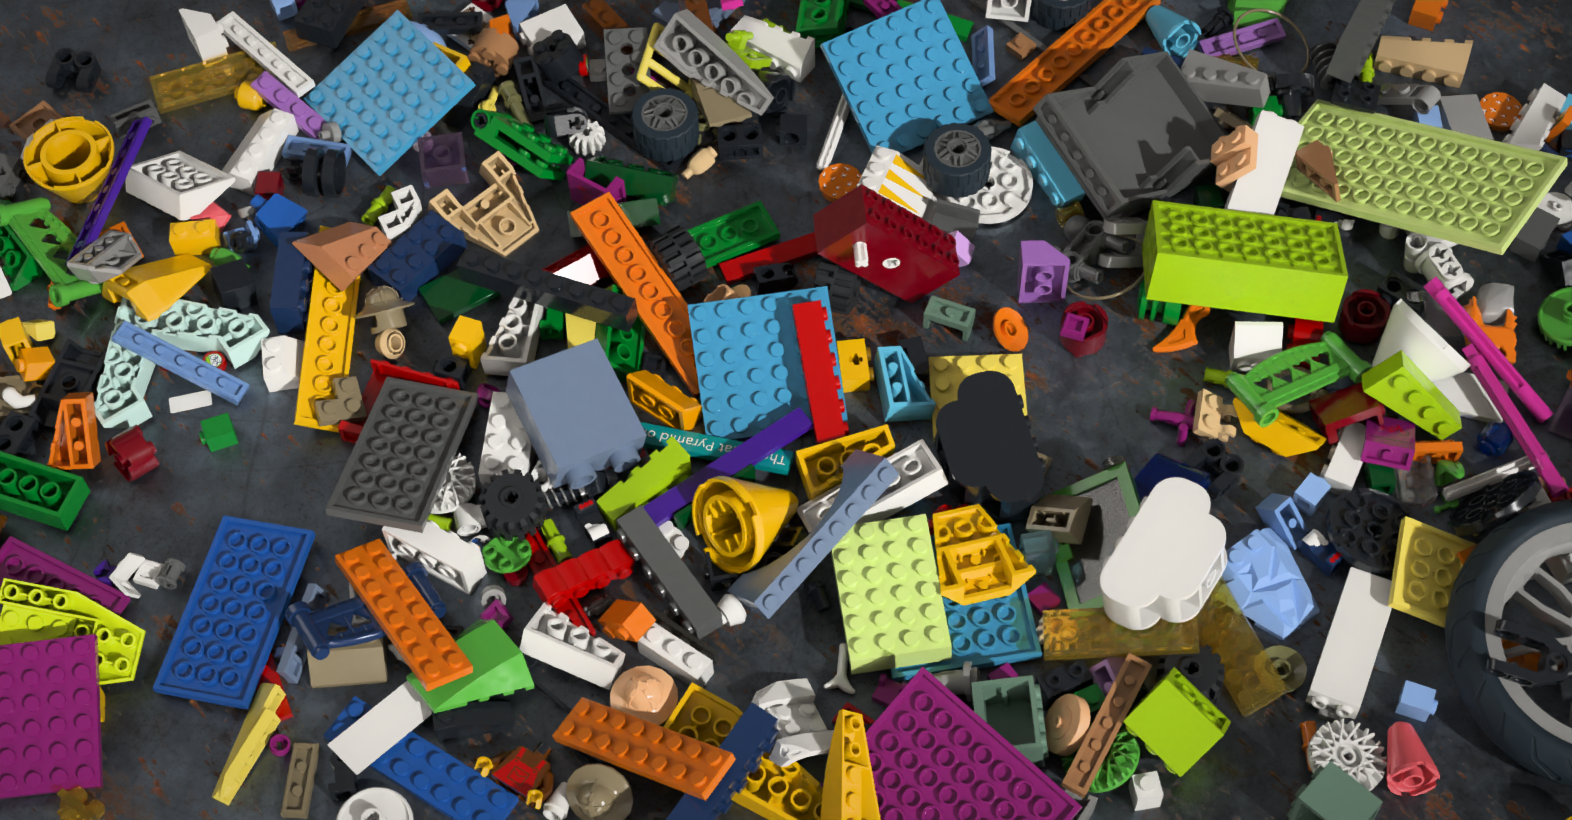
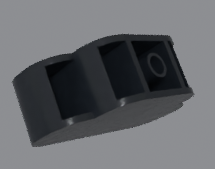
M983 371L966 377L959 385L958 400L943 406L936 419L935 449L949 483L947 485L949 493L961 505L967 504L971 506L980 504V506H984L988 514L999 521L1013 522L1028 518L1031 506L1041 499L1046 468L1043 458H1039L1037 454L1038 443L1036 437H1031L1029 431L1031 423L1028 415L1024 416L1021 394L1017 395L1013 382L1001 372Z

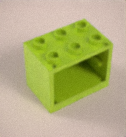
M1175 667L1132 708L1123 721L1126 724V729L1133 736H1139L1145 742L1144 745L1151 754L1158 755L1164 761L1165 767L1171 773H1177L1180 777L1224 736L1231 723Z

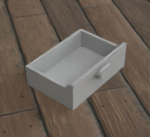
M1477 94L1441 96L1440 100L1435 104L1439 105L1443 129L1494 140Z

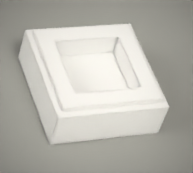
M145 559L133 578L134 583L158 589L159 585L155 579L161 575L165 564Z

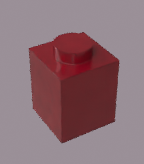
M258 172L255 196L259 194L267 201L275 193L283 196L285 185L281 173Z

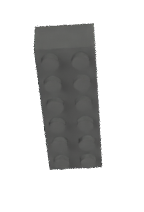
M1360 0L1339 40L1326 74L1348 83L1352 82L1354 76L1359 77L1396 0Z

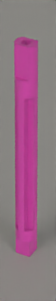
M1437 277L1423 286L1540 424L1554 414Z
M1473 344L1463 348L1462 352L1471 365L1470 369L1552 496L1556 498L1569 490L1568 486L1484 357L1478 353Z

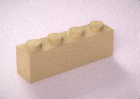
M1381 36L1373 69L1460 88L1473 40H1465V43H1454V39H1445L1444 42H1432L1431 38L1413 41L1410 37Z

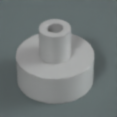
M334 121L324 123L322 131L318 132L319 139L338 143L341 141L342 135L338 124Z
M252 206L237 210L240 219L247 217V220H251L252 224H255L254 218L258 210Z
M490 585L482 590L481 603L485 609L496 599L502 601L504 605L506 604L505 591L500 586Z

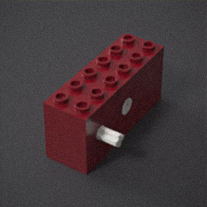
M862 184L813 215L817 254L911 304L960 275L956 240L951 234L946 233L937 226L932 225L906 208L897 205L890 199L883 197Z

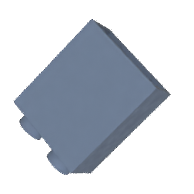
M597 338L509 371L506 393L553 488L568 483L571 489H579L592 483L597 478L596 472L612 466L615 472H623L640 462L641 458L639 455H641L647 434Z

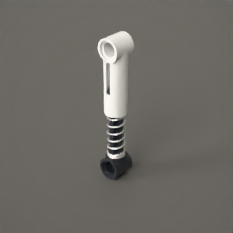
M596 472L597 478L592 483L579 489H571L568 485L566 489L559 488L558 491L551 489L550 493L543 491L546 508L550 507L552 509L556 505L561 507L562 504L566 503L569 505L570 502L575 501L577 503L578 500L585 501L591 497L597 501L610 490L606 474ZM465 503L458 505L455 511H453L457 533L460 536H472L481 529L487 528L480 508L481 504Z

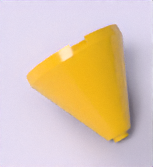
M727 476L713 477L704 484L699 485L693 497L692 519L696 536L702 534L707 548L703 549L705 554L710 552L711 561L721 570L738 574L748 571L758 564L796 513L798 499L789 490Z

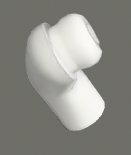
M6 387L2 392L4 401L15 409L31 407L36 400L35 394L22 396L13 387Z

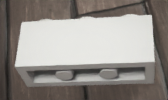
M1357 422L1339 429L1337 434L1338 446L1332 445L1328 455V459L1331 462L1329 465L1324 464L1319 476L1331 485L1330 492L1337 495L1345 491L1347 493L1352 491L1363 464L1360 461V456L1365 441V425Z
M655 622L637 642L639 653L689 686L693 682L703 688L714 674L713 660Z

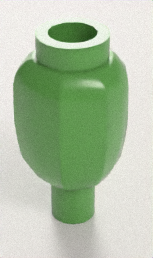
M215 247L210 253V260L213 261L215 266L242 258L239 254L224 247ZM246 264L247 267H248V269H249V271H250L251 266L248 265V264Z

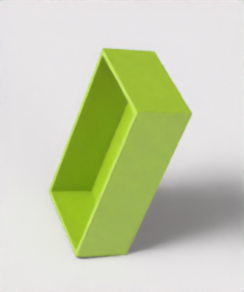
M1152 200L1142 242L1146 299L1334 323L1348 279L1337 223Z

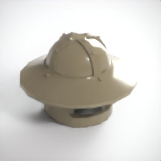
M378 286L366 293L365 307L354 316V319L372 316L374 327L370 328L371 334L380 333L387 329L407 326L403 308L415 305V302L400 298L393 287Z
M586 764L577 768L567 782L566 796L568 804L582 820H625L631 812L634 801L631 786L625 777L612 767L603 764Z

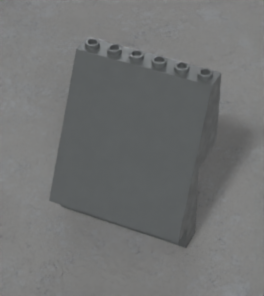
M1167 51L1121 58L1095 86L1046 94L1033 107V110L1038 115L1035 119L1103 219L1130 217L1150 207L1152 200L1160 201L1165 196L1171 197L1216 175L1217 167L1211 163V148L1218 141L1219 137L1227 136Z

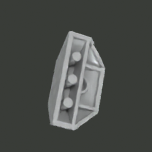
M108 230L67 261V267L78 279L86 280L91 284H99L124 273L142 258V253L133 241L131 233Z

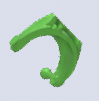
M1449 460L1438 461L1434 476L1435 486H1443L1453 482L1454 477L1463 478L1465 475L1463 465L1460 462ZM1441 492L1440 495L1446 504L1435 506L1434 512L1440 514L1443 510L1455 509L1459 505L1458 499L1446 501Z

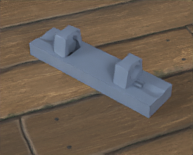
M308 583L302 601L306 602L313 612L325 608L329 595L316 583ZM292 627L286 646L277 647L274 656L280 660L276 672L284 677L288 683L298 684L307 659V647L296 628Z

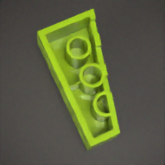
M1402 350L1361 375L1363 392L1440 440L1445 439L1462 428L1459 410Z
M673 436L666 441L668 446L661 452H658L656 449L649 455L651 459L643 467L636 466L629 474L626 482L620 480L596 501L603 519L615 533L618 530L617 519L641 505L642 507L692 476L690 455Z

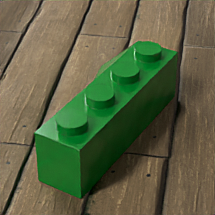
M0 200V203L4 205L12 204L10 200ZM9 224L0 227V257L4 264L2 270L12 281L9 284L12 291H17L43 276L45 271Z

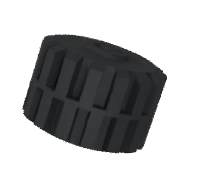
M678 225L647 242V247L658 261V265L660 268H663L679 292L707 278L708 271L704 256L694 238L684 227Z
M822 256L816 270L813 288L827 286L831 311L849 315L857 301L862 277Z
M508 469L502 470V476L497 477L496 474L490 477L491 484L485 482L482 487L484 494H480L479 498L480 508L489 530L492 529L494 535L499 538L504 534L506 541H512L513 536H518L519 541L525 540L524 535L527 533L532 537L537 533L535 527H542L544 524L543 516H547L546 501L538 480L534 481L533 475L528 472L523 476L520 469H514V474H509Z
M1186 640L1179 641L1178 647L1174 644L1167 647V653L1163 652L1159 659L1155 685L1175 667L1212 704H1217L1225 677L1224 664H1220V655L1218 653L1211 654V646L1206 644L1203 648L1199 646L1200 641L1193 640L1192 645H1187Z

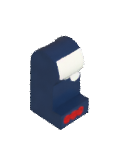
M1311 529L1297 541L1300 552L1327 577L1331 576L1345 561L1333 544L1315 529Z

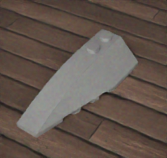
M688 9L676 12L653 46L684 75L701 81V84L706 87L716 89L721 95L731 97L738 104L759 115H763L774 99L749 66Z

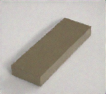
M293 742L280 813L282 818L308 819L320 752L319 743Z

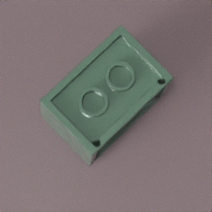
M1033 675L971 682L974 712L1038 768L1045 767L1044 758L1049 757L1042 696L1040 684H1034Z
M1330 761L1325 768L1320 765L1311 776L1312 780L1308 786L1303 784L1295 794V800L1291 804L1292 808L1286 816L1289 820H1374L1383 801Z

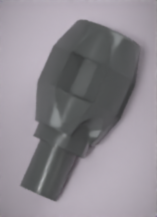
M988 118L978 121L973 126L981 130L990 140L1003 130L1010 129L1011 122L1009 120L1001 122Z

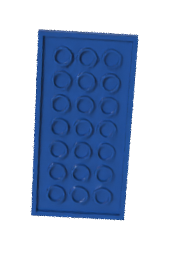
M223 515L154 683L153 690L156 693L249 710L284 619L285 611L289 606L315 539L314 531Z

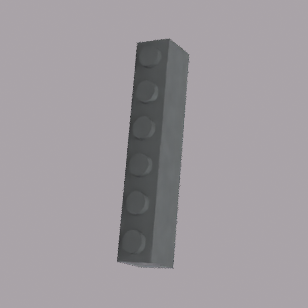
M642 505L617 519L618 530H616L618 538L622 543L627 542L633 559L635 561L640 560L643 564V572L648 579L653 578L656 582L655 587L662 598L667 597L673 614L675 616L680 615L683 619L682 624L689 635L693 633L696 639L700 640L723 626L722 614Z

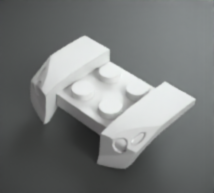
M807 678L776 681L757 691L752 699V703L778 719L776 728L779 730L776 736L777 740L768 759L780 767H787L806 757L827 754L830 750L834 730H827L814 705L816 695Z

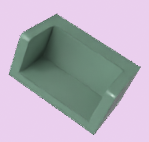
M932 295L924 311L923 328L928 329L931 321L963 331L962 340L967 342L974 327L976 309Z

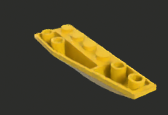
M844 709L839 710L826 764L820 820H881L862 714Z

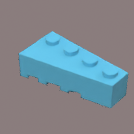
M1036 120L1019 128L1010 148L1019 160L1022 159L1026 163L1032 176L1048 195L1052 204L1061 211L1082 201L1086 194Z

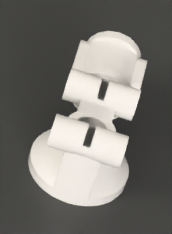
M1382 223L1379 225V233L1386 239L1397 237L1401 228ZM1405 230L1407 238L1403 266L1406 271L1423 274L1427 282L1437 277L1448 290L1453 289L1452 295L1456 300L1471 289L1474 279L1469 273L1463 271L1462 266L1452 254L1451 247L1458 243Z

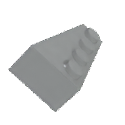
M1189 49L1180 69L1204 102L1264 108L1270 94L1266 73Z

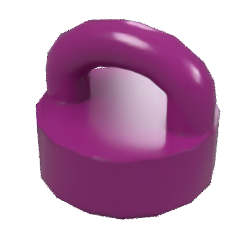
M479 384L476 391L478 393V404L482 407L490 408L491 402H485L482 398L491 401L493 392H500V390L490 384Z

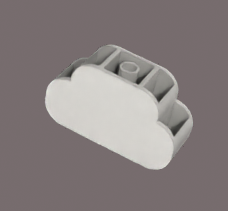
M1167 478L1159 482L1148 497L1145 496L1142 499L1136 517L1132 516L1129 520L1126 533L1117 539L1114 547L1115 550L1111 556L1108 555L1102 565L1103 570L1100 574L1104 610L1107 616L1115 623L1128 629L1143 630L1155 625L1160 618L1169 622L1181 623L1191 620L1200 612L1227 566V552L1225 550L1226 531L1223 524L1216 517L1209 514L1211 508L1210 497L1202 486L1185 478Z

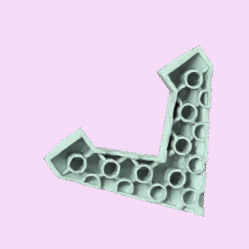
M122 297L121 306H118L114 321L115 328L111 333L104 360V372L100 375L97 387L98 395L96 402H94L96 417L104 428L126 429L139 425L153 417L143 397L156 364L112 342V336L124 320L182 350L208 353L219 351L227 357L235 369L256 357L261 349V339L267 338L270 333L268 327L258 314L249 313V315L237 313V310L222 307L215 309L208 307L207 304L178 299L168 310L161 313L160 317L148 322L136 315L130 300Z

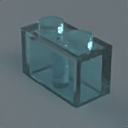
M1051 530L1021 534L1019 551L1024 555L1025 562L1028 565L1031 564L1036 569V574L1032 577L1051 575L1053 565H1056L1055 554L1059 552L1057 539L1052 538Z

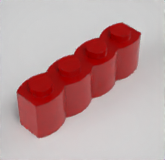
M1289 317V319H1293V325L1289 324L1287 338H1291V342L1286 345L1285 350L1305 344L1321 342L1323 321ZM1320 354L1318 357H1311V359L1319 362ZM1300 362L1299 365H1293L1310 369V365L1307 362Z
M620 539L613 540L600 548L587 551L577 558L566 560L556 567L539 572L533 576V588L543 603L551 605L552 608H558L563 606L568 599L582 598L591 589L606 587L611 580L627 578L634 569L635 561Z

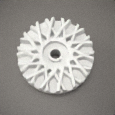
M460 453L452 461L431 514H444L455 511L458 505L467 503L475 492L476 477L474 467L471 465V462L467 463L466 457H461Z
M1341 719L1339 722L1334 720L1331 724L1327 722L1325 725H1322L1312 736L1307 749V758L1313 773L1320 765L1325 768L1332 761L1369 791L1374 789L1382 780L1385 774L1383 769L1387 766V762H1385L1387 757H1382L1381 755L1384 751V747L1379 746L1381 742L1375 743L1372 738L1375 736V733L1368 734V728L1364 731L1358 728L1361 725L1360 723H1357L1355 726L1353 721L1344 724V719Z
M371 787L363 789L347 799L340 808L336 820H414L409 803L401 794L385 787Z

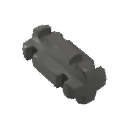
M605 594V598L600 597L589 603L590 606L587 607L585 605L583 609L587 617L592 619L594 614L598 616L607 611V607L611 606L614 602L609 594Z

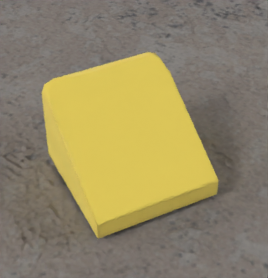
M37 319L22 322L27 333L36 341L55 338V325L52 320Z

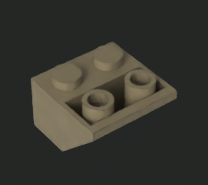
M1047 494L1031 506L1025 529L1039 541L1082 544L1093 498Z

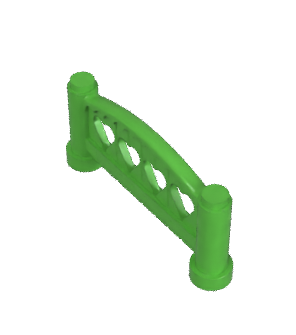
M38 197L8 205L0 203V227L8 224L11 226L55 284L49 288L50 300L55 307L66 306L70 301L102 293L103 282L91 284L86 280L78 279L75 275L66 274L69 270L65 266L67 260L54 258L59 250L67 251L69 256L77 237L62 221L49 212L51 205L47 198ZM39 218L44 221V225L49 229L32 227L30 225L35 219ZM47 234H52L56 237V241L61 244L42 242Z
M1327 331L1321 336V342L1305 344L1279 352L1256 365L1244 376L1237 374V372L1229 374L1225 382L1227 387L1254 415L1253 419L1264 428L1271 425L1279 415L1277 407L1347 376L1355 384L1362 382L1361 375L1373 368L1368 361H1362L1336 333ZM1324 353L1329 358V366L1316 362L1311 357H1318L1319 354ZM1300 362H1307L1310 365L1311 374L1294 369L1292 366L1299 365ZM1282 370H1288L1291 373L1292 383L1279 379L1273 374L1280 373ZM1263 378H1268L1272 382L1273 391L1259 387L1254 382H1261Z

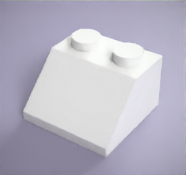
M183 8L179 10L187 35L205 66L228 57L226 47H229L225 36L221 35L224 33V30L219 21L215 22L212 15Z
M1235 321L1229 344L1230 370L1248 372L1265 359L1282 352L1283 322Z
M285 335L261 339L263 377L269 393L298 388L304 341Z

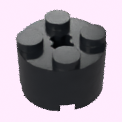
M555 30L550 36L536 42L532 47L533 55L535 56L534 61L546 79L553 82L552 79H557L560 82L572 77L580 69L578 66L580 61L583 63L584 60L582 53L571 36L563 33L562 30Z

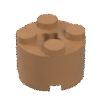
M485 28L481 30L467 58L472 63L477 61L493 68L496 77L505 76L513 65V59L517 57L519 46L509 34L505 32L503 34L497 33L495 28Z

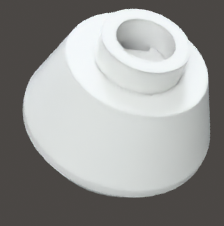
M733 594L723 595L716 605L722 614L723 625L734 626L744 623L747 615L740 601Z

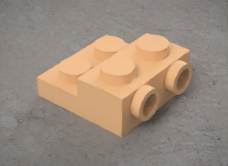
M1247 125L1236 127L1235 131L1230 135L1219 137L1218 141L1212 145L1211 163L1217 167L1215 184L1220 188L1256 169L1258 134Z

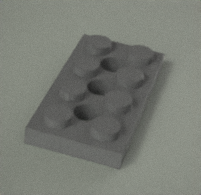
M647 27L603 29L609 115L632 114L631 111L635 102L643 94L652 90L636 78L648 41ZM624 46H630L633 52L629 55H624L620 50ZM630 66L634 69V73L627 76L623 74L622 69ZM648 67L646 75L651 78L650 68ZM627 87H633L636 93L633 96H627L623 91Z

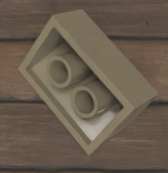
M344 627L329 628L328 635L335 636L339 632H346L348 629ZM388 636L363 644L329 649L328 657L323 660L314 658L307 648L312 688L387 683Z

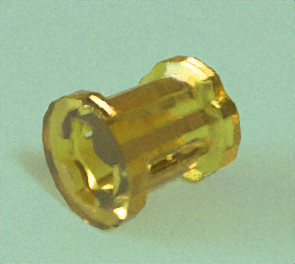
M1076 200L1065 208L1055 209L1054 213L1057 222L1062 228L1066 221L1074 215L1084 216L1083 209Z

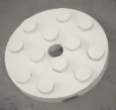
M991 147V165L988 182L992 183L993 186L990 189L983 187L976 194L964 198L945 196L946 201L979 209V223L994 224L1014 218L1026 208L1032 196L1033 178L1026 163L1022 159L1018 160L1012 156L1010 151L998 147Z

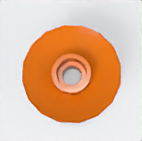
M1008 307L997 310L993 316V329L997 340L1009 351L1018 352L1024 349L1028 343V330L1021 315Z

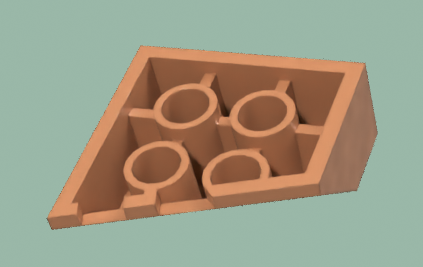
M347 222L296 240L292 244L343 292L368 266L387 250L392 242L375 226Z

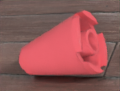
M1403 721L1395 722L1387 731V786L1392 793L1402 796L1401 792H1409L1410 796L1427 793L1435 788L1437 785L1436 780H1440L1439 770L1414 727L1410 723Z

